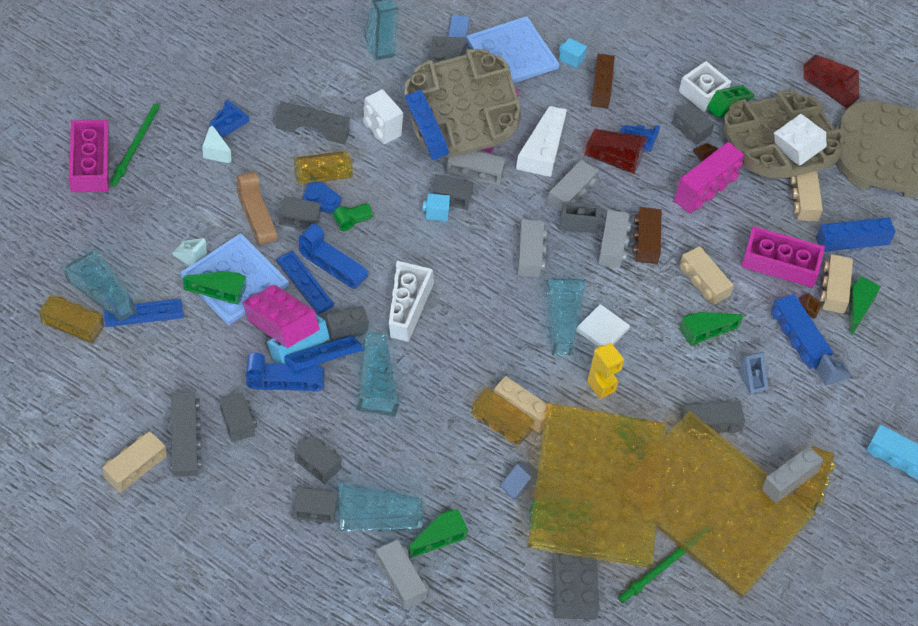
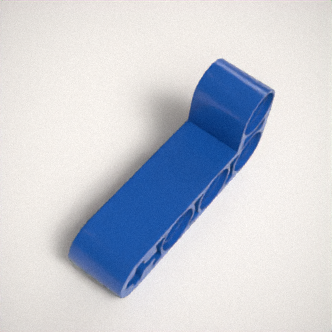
M311 224L299 236V251L302 256L348 287L356 289L368 277V271L362 265L324 241V232L317 224Z
M254 352L247 356L246 384L251 389L320 391L324 388L325 370L322 366L314 365L293 371L287 364L265 363V356L261 353Z

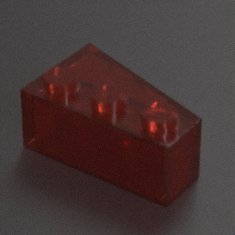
M816 54L803 65L804 79L846 109L859 99V70Z
M594 129L587 142L584 155L635 174L642 160L647 136Z

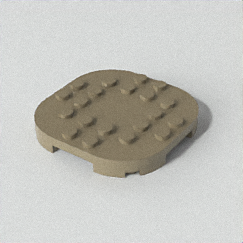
M470 49L463 56L433 63L432 60L419 65L413 71L414 74L410 79L406 81L405 95L420 89L423 91L446 140L449 154L443 157H456L499 145L508 140L519 127L521 108L509 66L501 56L491 54L489 50ZM410 114L416 139L421 147L427 151L417 123L414 122Z
M778 91L774 98L751 103L743 99L732 104L728 112L725 113L723 133L727 141L745 154L742 162L749 170L764 177L789 178L831 167L839 160L844 144V136L841 129H835L823 113L824 106L814 97L808 95L806 98L804 95L798 94L797 91ZM802 114L826 132L827 147L799 166L783 154L777 144H775L774 132Z
M862 101L850 106L844 112L838 128L841 129L844 136L842 153L836 162L839 172L844 173L848 177V182L865 190H868L869 186L903 192V197L918 198V110L878 101Z

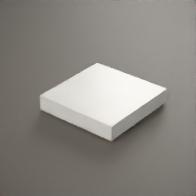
M600 304L577 327L576 331L599 347L609 343L614 345L629 330L630 325Z

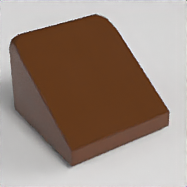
M706 143L694 148L693 152L702 162L717 151L718 148Z
M810 293L800 296L799 302L809 317L815 319L822 304Z

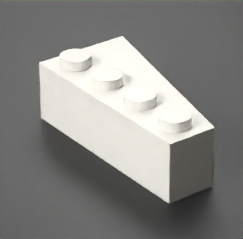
M553 106L548 107L518 155L517 170L551 177L567 109Z
M397 261L389 318L390 337L409 342L434 285L433 269Z

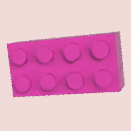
M71 120L69 159L71 192H109L110 131L108 120Z
M727 142L680 178L674 202L689 214L699 210L707 200L711 201L716 193L722 192L730 182H735L738 179L745 154L730 142Z
M753 226L741 267L813 288L819 274L825 246Z
M275 284L266 287L265 290L250 296L242 302L248 321L286 348L320 330L315 311Z

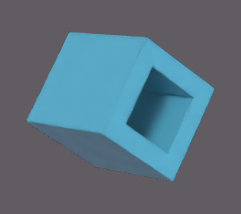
M569 38L559 48V60L577 69L585 59L587 46Z
M428 193L427 201H423V212H426L425 219L448 221L450 196Z

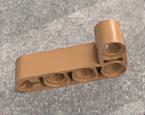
M256 171L237 175L238 197L257 244L260 246L277 241L275 227L260 193V184Z

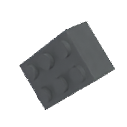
M555 550L552 560L554 618L597 619L600 604L596 551Z

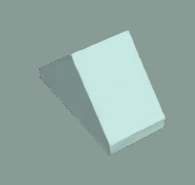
M213 126L209 127L202 146L203 158L230 163V148Z
M201 238L183 241L172 254L191 266L207 255L206 240Z

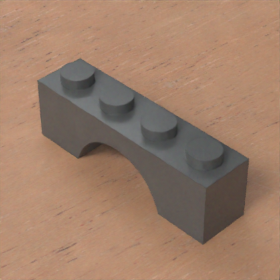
M280 101L276 112V128L293 132L299 127H311L323 133L328 141L345 145L350 132V117Z

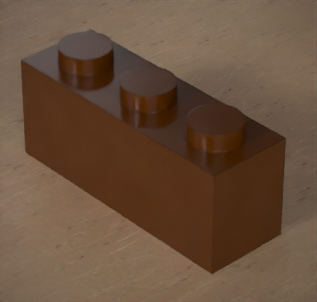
M597 54L591 98L592 107L606 109L609 107L615 60L613 55Z
M640 207L638 214L634 215V225H637V229L634 228L633 239L636 240V243L633 245V254L636 255V262L658 264L661 254L662 209Z

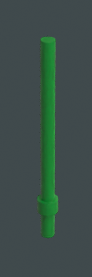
M153 104L124 158L116 166L115 174L110 181L111 186L116 187L120 178L124 177L130 160L160 108L158 104Z
M704 527L641 579L632 582L628 589L618 596V600L624 603L633 595H638L643 591L645 585L710 534L709 529Z

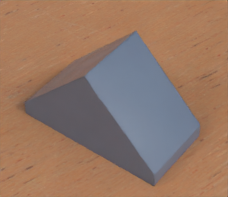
M759 352L744 356L739 372L749 393L753 394L768 390L764 353Z
M827 354L822 356L816 370L825 386L852 376L842 360Z
M530 463L516 464L500 485V488L509 497L516 500L541 480L543 475Z

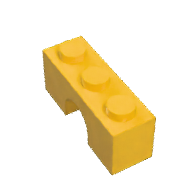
M612 343L605 346L601 345L595 349L587 383L599 399L616 391L619 381L614 374L620 372L624 364V358Z

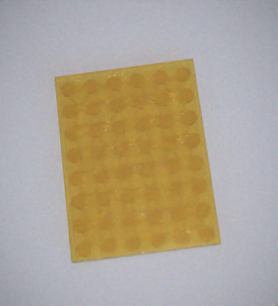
M547 403L527 547L652 568L666 423Z
M691 411L679 421L615 490L618 496L741 598L745 596L816 513L792 493L775 504L762 491L765 479L769 474Z

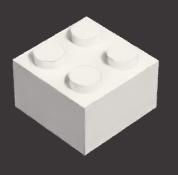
M705 61L682 77L679 92L705 112L715 92L720 89L730 88L731 81Z
M383 89L366 97L363 107V123L367 128H370L375 138L386 144L400 137L403 122V112Z
M802 114L774 132L775 144H777L783 154L799 166L827 147L826 132Z

